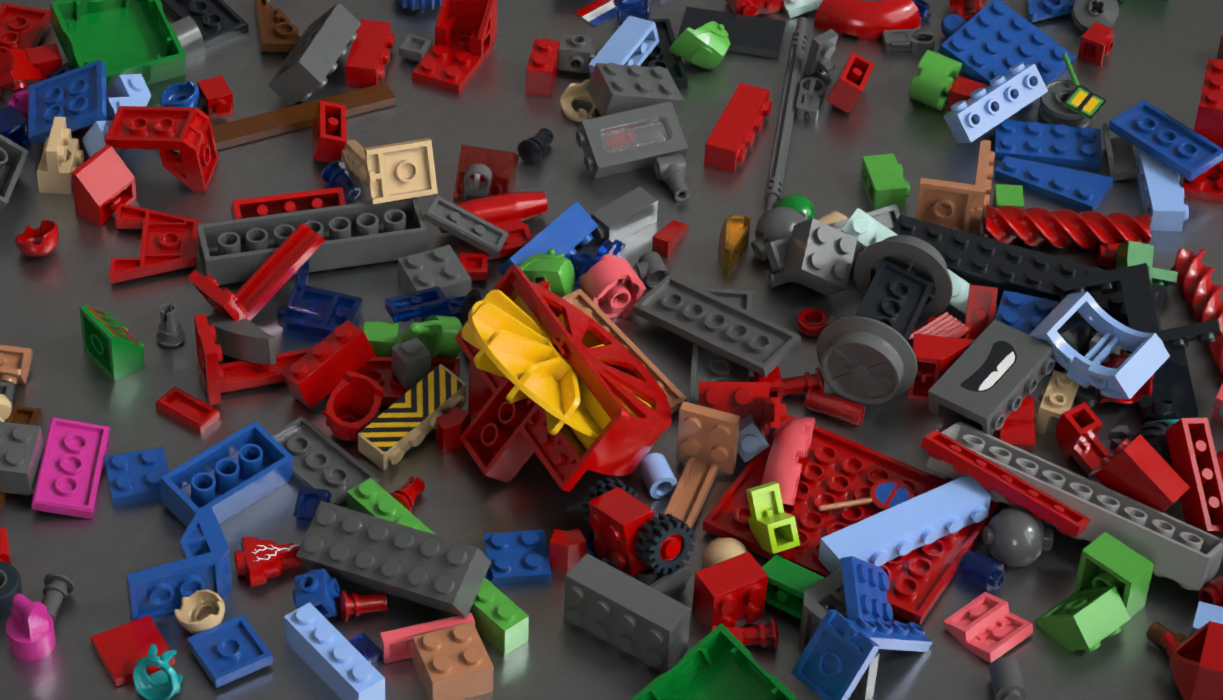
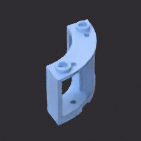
M1088 291L1068 294L1029 334L1053 346L1054 360L1068 371L1066 374L1068 378L1084 388L1091 385L1100 389L1101 395L1116 399H1130L1170 357L1162 340L1156 333L1140 332L1121 324L1108 315L1095 302ZM1076 311L1095 330L1103 335L1085 356L1074 350L1057 332ZM1118 346L1133 352L1118 369L1101 365Z

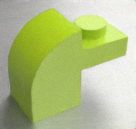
M773 481L747 489L746 492L751 516H747L752 534L761 548L775 554L800 546L795 516L784 512L779 483Z

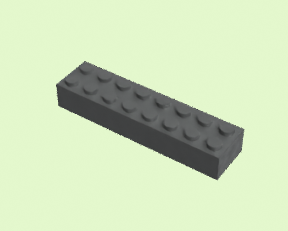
M417 197L379 204H372L369 201L197 225L198 250L204 275L208 273L219 285L248 281L302 223H305L322 236L325 242L295 274L388 262L428 251V230Z

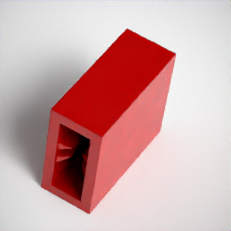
M1141 434L1132 442L1126 438L1114 449L1117 455L1111 451L1099 462L1102 468L1094 475L1103 486L1160 512L1167 510L1190 488Z

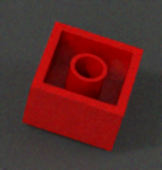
M749 551L695 572L692 616L707 635L712 631V626H718L721 623L725 627L740 628L764 618L768 582L767 573Z

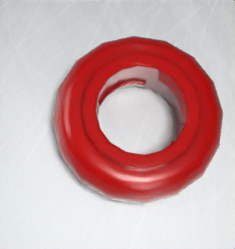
M805 309L797 315V328L807 336H819L828 325L829 315L820 309Z

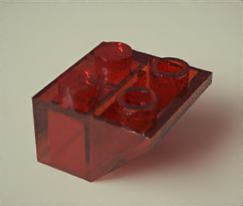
M461 145L453 198L463 200L465 171L468 166L475 163L486 165L492 171V180L487 197L512 192L519 155L515 152ZM475 174L469 176L473 181ZM480 175V182L486 181V178Z

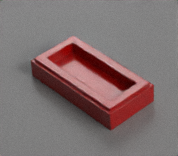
M175 386L155 402L156 410L199 434H202L220 419L219 410Z

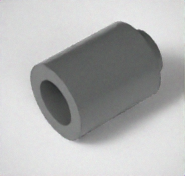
M1002 657L993 661L989 666V674L995 700H1025L1027 692L1019 661L1012 657Z

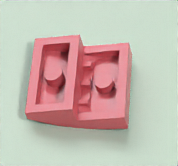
M988 592L982 593L943 621V626L954 638L971 652L989 663H992L1033 634L1031 622L1010 613L1007 601Z

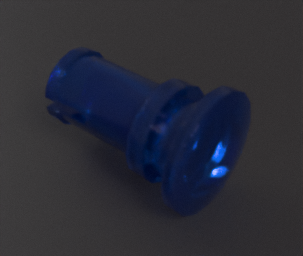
M335 160L324 168L321 177L333 187H343L345 199L353 201L350 194L356 199L360 195L361 189L349 177V172L345 169V163L341 160Z

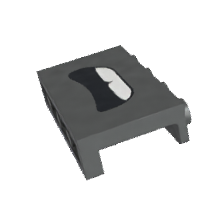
M994 320L928 390L929 410L940 415L948 408L980 423L982 431L992 435L995 430H999L1003 426L1005 419L1012 412L1018 410L1024 398L1036 390L1038 383L1044 376L1049 375L1053 371L1055 366L1053 346L1000 321Z

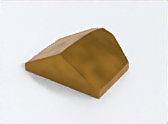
M731 214L723 223L719 238L718 258L724 277H729L749 245L750 216Z

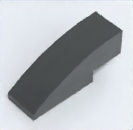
M223 312L206 317L209 325L214 324L217 341L214 343L220 344L222 354L253 363L276 364L273 337L246 318L234 321Z

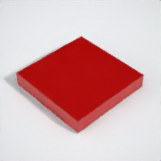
M149 615L90 637L91 645L116 687L133 680L135 663L140 658L147 656L151 644L156 645L158 649L157 656L159 657L164 652L170 650ZM174 656L168 662L170 666L175 665ZM153 665L146 667L147 674L161 670V668Z

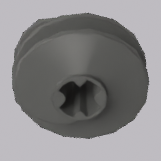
M1075 0L1071 16L1074 24L1083 32H1086L1095 22L1111 28L1118 18L1120 8L1117 0Z

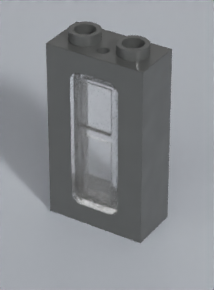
M672 101L583 120L576 132L577 144L579 147H582L585 154L584 164L586 170L591 171L593 180L652 167L656 157L679 153L684 157L688 150Z

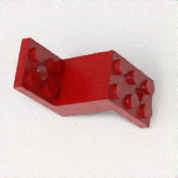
M1208 58L1194 131L1223 148V60ZM1223 160L1191 181L1184 178L1182 185L1184 197L1223 204Z

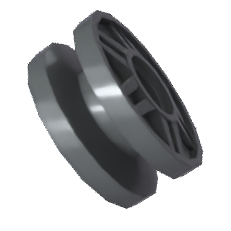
M1057 80L1046 85L1048 92L1040 96L1038 116L1043 124H1063L1075 127H1088L1091 124V120L1062 105L1075 89L1073 81ZM1079 83L1081 87L1091 91L1087 86Z

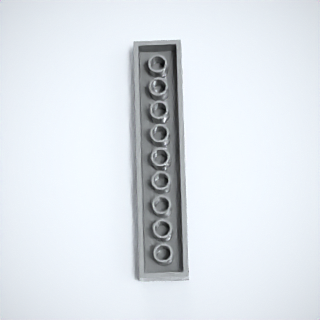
M960 421L941 432L1091 519L1085 531L1077 537H1071L1093 542L1102 533L1106 532L1154 564L1152 572L1154 575L1173 579L1182 588L1187 590L1199 591L1205 583L1217 575L1223 560V539ZM929 456L926 467L934 470L937 476L954 480L965 476L956 472L949 463ZM985 489L991 495V500L994 502H1004L1013 507H1022L1021 505L1009 503L1005 496L995 490ZM1042 521L1043 524L1049 527H1056L1048 521Z

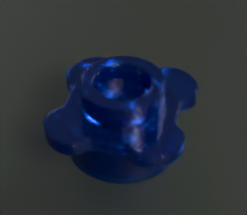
M913 0L918 8L921 19L924 16L931 17L932 14L928 12L930 5L927 2Z

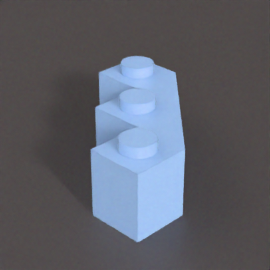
M142 74L119 75L106 91L107 119L96 121L81 139L89 158L106 146L104 139L119 106H147L151 94ZM113 148V149L116 151L117 154H119V153L123 150V149Z

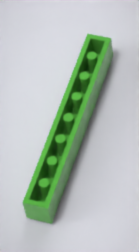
M372 478L347 491V509L435 534ZM484 578L469 613L473 615L477 632L503 656H506L528 642L529 615L489 580Z

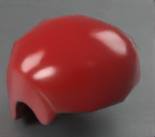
M42 220L40 227L37 229H33L28 225L23 234L15 238L16 247L22 254L28 257L47 256L58 245V226L54 221Z

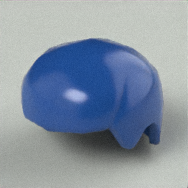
M188 81L186 84L177 83L170 85L163 91L160 97L163 107L198 108L201 99L199 88L192 81Z

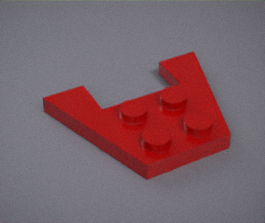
M117 203L116 229H142L139 258H111L110 284L196 266L198 253L197 225H199V220Z

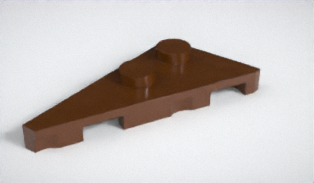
M254 0L261 51L271 53L291 52L300 39L299 29L290 23V19L279 8L274 9L269 4L270 0Z

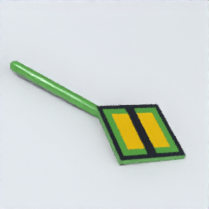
M1063 53L1062 56L1075 89L1062 105L1092 121L1106 104L1107 100L1080 86L1067 53Z

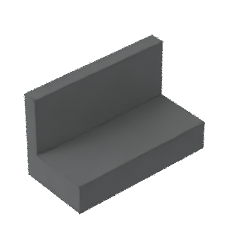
M1103 123L1102 131L1110 177H1114V181L1137 178L1138 173L1132 144L1121 137L1110 139L1107 123Z

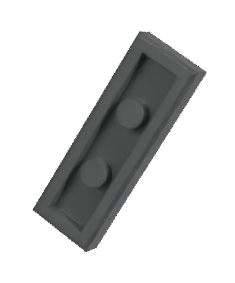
M438 195L434 197L423 216L424 220L494 257L498 256L510 234Z

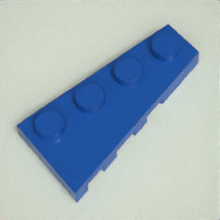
M1005 156L994 172V179L1010 185H1022L1023 190L1082 212L1095 211L1113 186L1114 177Z

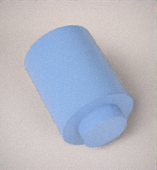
M647 454L639 463L638 471L653 498H667L674 493L678 482L663 454Z

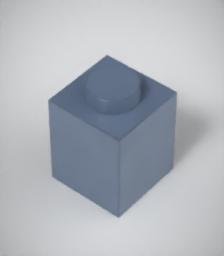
M751 414L740 420L737 451L742 459L747 462L770 446L766 435Z

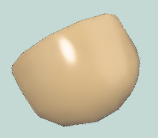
M733 538L712 540L701 555L703 568L705 569L743 554L747 550L740 541Z
M209 589L198 590L188 597H183L180 610L175 609L174 614L183 629L195 635L211 629L222 622L225 614V604L219 594Z

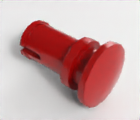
M819 367L815 368V374L804 372L803 376L782 379L784 386L783 397L804 392L808 393L810 389L824 393V380Z
M412 476L401 489H397L389 494L411 512L414 500L425 490V483L419 477L415 479Z
M340 591L338 598L340 617L345 622L348 621L349 615L359 617L363 613L386 612L387 597L385 592L358 595L355 592L347 596L345 591Z
M771 618V625H764V622H760L759 626L741 627L744 628V646L761 644V647H766V644L773 643L774 649L778 648L779 631L774 618Z

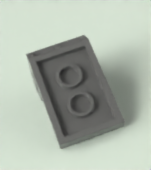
M842 568L804 591L799 631V647L803 651L829 609L838 611L847 619ZM878 652L853 691L861 700H869L874 696L879 661Z

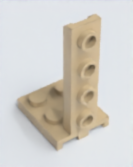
M430 138L363 148L356 140H348L345 149L342 150L343 164L348 165L349 170L369 188L372 204L438 194L432 141Z

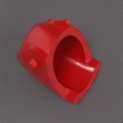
M352 371L345 372L343 379L331 392L326 409L322 411V415L326 417V426L330 428L331 432L338 439L358 441V433L374 421L378 415L384 388L368 376Z

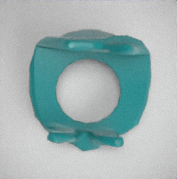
M151 644L147 656L140 658L135 663L133 670L134 686L137 692L147 700H169L180 692V685L183 676L177 674L175 669L168 664L171 658L177 654V651L168 650L159 657L157 656L158 649L156 645ZM153 665L162 670H158L148 676L146 667Z

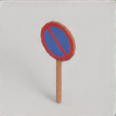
M883 479L872 485L869 498L820 505L818 510L827 511L874 503L875 506L882 510H887L915 496L913 490L902 481Z

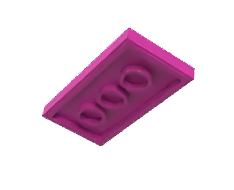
M51 417L32 500V510L92 519L110 427Z

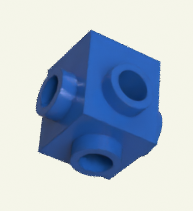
M324 568L311 570L295 576V589L292 591V596L297 609L310 602L325 618L337 615V597L340 596V588L335 578L332 579Z

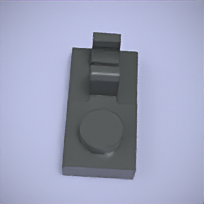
M830 29L812 39L803 71L805 77L809 78L815 75L824 83L832 79L829 72L835 70V65L830 59L831 55L835 52V45L838 39V34L834 30Z

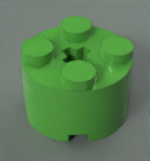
M927 50L918 65L917 75H914L908 96L913 98V100L943 111L948 99L946 95H949V90L955 82L953 78H957L963 63L937 52Z

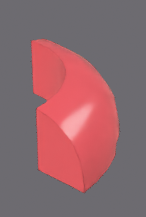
M797 417L786 422L778 430L770 449L761 485L773 481L779 483L783 504L794 505L802 470V464L797 462L799 457H806L811 445L815 418Z

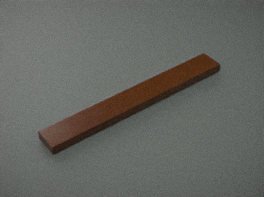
M385 82L212 126L217 150L311 127L320 101L346 105V117L396 105V96Z

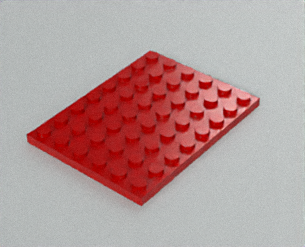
M787 414L785 422L780 423V428L786 422L793 420L797 417ZM814 425L811 445L806 457H799L797 462L802 464V470L794 505L783 504L784 512L795 516L800 546L772 554L763 550L752 534L747 516H751L746 490L762 484L769 452L780 429L776 428L768 438L770 446L752 458L705 518L702 530L720 538L736 539L747 550L768 559L778 555L826 578L831 573L818 560L821 538L884 510L875 506L874 503L827 511H819L818 507L820 505L869 498L872 485L883 479L902 481L913 490L915 497L949 483V481ZM991 500L988 517L981 522H975L956 533L948 534L931 544L923 545L912 550L907 555H901L879 566L884 569L889 578V590H886L887 601L892 606L893 614L918 625L923 622L982 536L984 527L988 526L992 517L998 513L1000 503Z

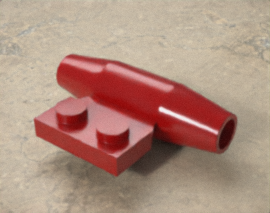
M509 192L456 204L464 210L510 233L497 257L477 248L479 254H488V260L511 256L517 253L533 239L528 225L523 222L548 212V203L544 192ZM439 228L441 233H448L447 231Z

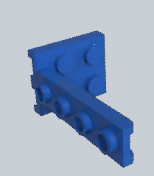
M829 609L791 673L823 700H848L879 649L925 652L930 648L933 641L924 635L925 630L921 626L913 622L903 624L898 621L891 623L877 619V621H869L865 618L860 620L846 619L838 611Z

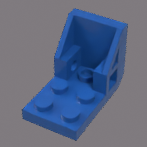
M211 505L198 508L180 539L182 560L126 574L131 621L147 615L151 617L152 621L175 615L174 610H180L182 598L188 597L198 590L209 589L219 594L223 601L232 591L229 546Z

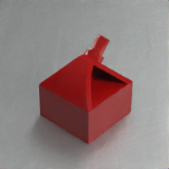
M1209 621L1184 642L1177 641L1170 632L1163 634L1160 641L1168 649L1170 669L1183 699L1223 700V624Z

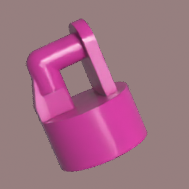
M15 594L12 597V615L7 619L5 625L8 649L14 657L21 660L34 661L42 659L52 652L56 644L53 618L47 612V607L39 601L33 603L23 594Z

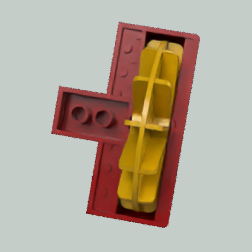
M511 265L483 300L473 305L468 314V321L455 337V340L493 392L489 400L459 437L483 474L487 477L510 483L534 452L561 490L568 492L573 489L587 470L611 476L628 475L635 470L672 422V411L667 400L668 396L642 362L592 318L558 295L531 282L521 268L515 265Z

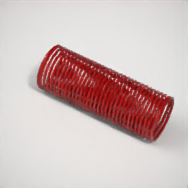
M814 389L808 391L804 402V409L857 426L861 424L865 414V405L850 402L849 400Z

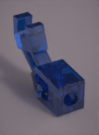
M606 239L598 250V254L594 257L587 253L570 254L568 259L574 266L575 282H579L580 277L598 263L602 256L613 254L614 257H621L626 245L619 240L612 242Z

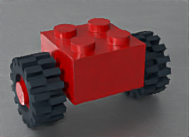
M605 477L604 482L601 480L596 481V488L591 485L588 489L591 491L590 496L585 494L583 498L587 501V504H582L581 509L585 511L582 513V517L586 520L585 522L593 528L595 537L593 545L599 556L605 557L618 569H622L632 577L648 568H652L662 574H667L668 571L674 573L676 572L675 566L681 569L684 566L683 559L687 561L690 559L691 556L687 553L694 550L695 546L690 543L695 542V536L692 535L694 532L687 524L669 513L667 515L660 513L658 518L655 517L654 510L636 498L638 497L637 492L615 477L612 479Z

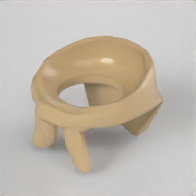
M589 79L584 80L582 83L569 84L560 97L561 109L570 120L582 122L583 120L595 118L599 114L587 90ZM574 100H584L592 104V109L587 113L584 108H580L578 113L572 108L571 104Z

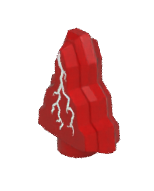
M253 536L241 538L242 550L234 551L237 576L246 575L250 587L265 584L268 579L280 576L284 570L303 564L296 556L301 545L294 543L277 544L274 541L259 540Z

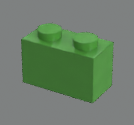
M894 153L863 156L860 177L873 211L897 204L898 209L905 208L906 197L910 196V185L908 181L904 180L902 164H898Z

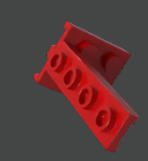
M305 223L300 224L235 294L227 288L222 290L218 287L219 283L208 273L202 276L194 269L187 279L217 313L223 312L234 321L244 318L251 321L325 242V239Z
M206 314L194 315L197 367L202 373V383L204 390H207L209 405L221 404L220 393L285 382L282 373L312 349L307 348L275 354L276 364L274 365L244 360L218 365V362L223 361L220 344L214 343L217 341L214 324H208Z
M698 381V405L738 415L740 420L751 414L767 439L769 438V428H780V422H785L786 404L781 403V397H769L770 382Z

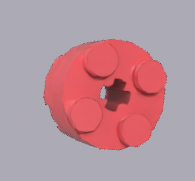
M613 254L602 256L599 262L593 265L579 280L581 290L609 318L621 316L623 319L631 316L634 313L633 305L642 298V294L646 290L645 285L629 262L621 257H614Z

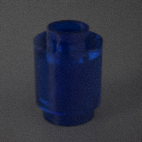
M967 551L958 566V572L963 574V578L988 592L994 588H1000L1006 577L1003 564L979 551Z

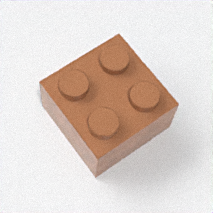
M473 621L412 637L413 664L429 700H464L493 692L494 666Z

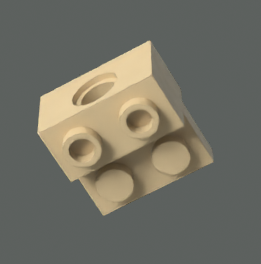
M54 117L50 136L46 137L42 158L37 169L39 193L72 194L73 183L71 173L84 163V150L79 148V139L71 138V129L66 126V117Z

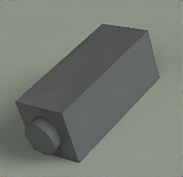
M642 187L632 190L591 213V218L598 227L590 234L594 239L610 248L657 221L658 199Z

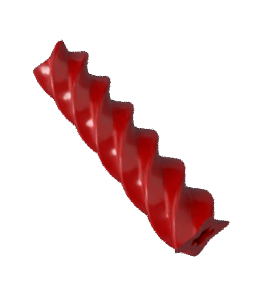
M986 204L985 214L982 219L983 237L994 238L996 241L1007 244H1015L1022 240L1032 247H1038L1049 242L1057 248H1067L1076 243L1083 249L1094 250L1099 245H1106L1107 242L1124 243L1133 241L1148 244L1151 241L1150 215L1148 214L1136 215L1134 217L1118 212L1104 215L1096 211H1083L1077 214L1068 209H1058L1050 212L1038 207L1022 210L1015 206L1007 205L994 208Z
M1181 248L1178 250L1175 265L1171 268V271L1178 272L1177 284L1184 294L1185 301L1193 313L1195 322L1200 323L1218 319L1222 336L1216 337L1217 342L1206 345L1209 347L1213 360L1220 369L1223 379V301L1220 300L1223 285L1211 282L1215 268L1202 263L1203 256L1206 253L1205 249L1190 252Z

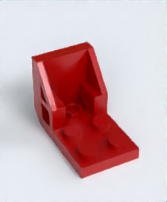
M442 0L435 24V43L412 71V80L459 94L493 50L497 37V0Z
M119 106L104 139L105 145L108 144L118 149H159L163 167L195 193H206L219 161L210 117L198 108Z

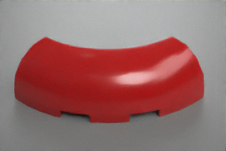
M823 0L817 10L814 26L825 32L832 29L839 37H842L843 34L858 36V40L879 41V37L883 36L884 30L921 28V17L913 0Z

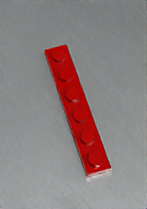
M934 430L924 436L920 447L928 451L932 458L943 460L952 465L956 472L973 477L985 489L997 491L1005 496L1009 503L1021 505L1031 511L1035 518L1055 525L1062 534L1077 537L1087 529L1091 519L940 431Z

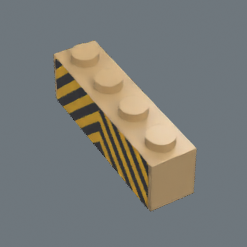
M442 364L438 365L358 433V451L383 471L389 466L397 464L411 447L418 446L425 438V435L432 429H436V417L448 414L453 406L460 409L466 403V383Z

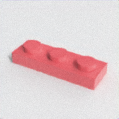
M469 613L467 618L454 616L380 633L381 657L384 664L413 658L412 637L472 621L475 625L472 613Z

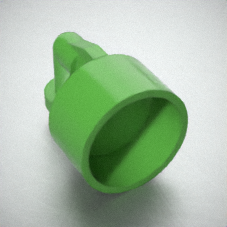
M431 315L424 322L411 323L404 334L397 336L395 345L418 337L430 352L431 358H456L462 348L455 340V337L461 331L462 324L454 316Z

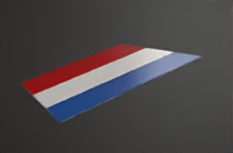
M596 0L575 13L596 27L643 0Z

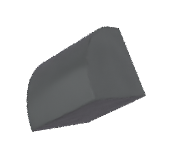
M190 16L170 24L186 54V61L205 53L202 34Z

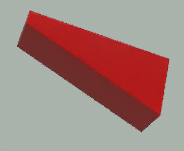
M676 220L671 221L653 236L652 252H657L661 257L668 259L688 231L689 225Z

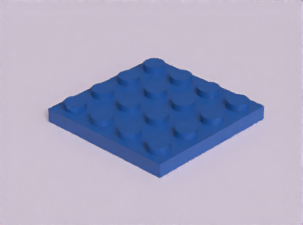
M992 0L941 44L938 50L940 54L963 63L961 70L977 82L990 86V80L1000 75L1005 76L1009 73L1010 67L1021 62L1024 65L1035 64L1046 86L1067 70L1062 56L1063 53H1067L1071 65L1076 59V56L1001 0Z

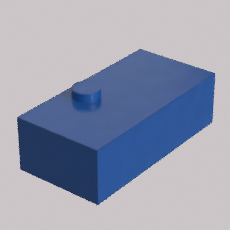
M255 420L161 476L160 501L186 527L189 526L198 508L211 505L218 523L221 524L291 481L294 457Z

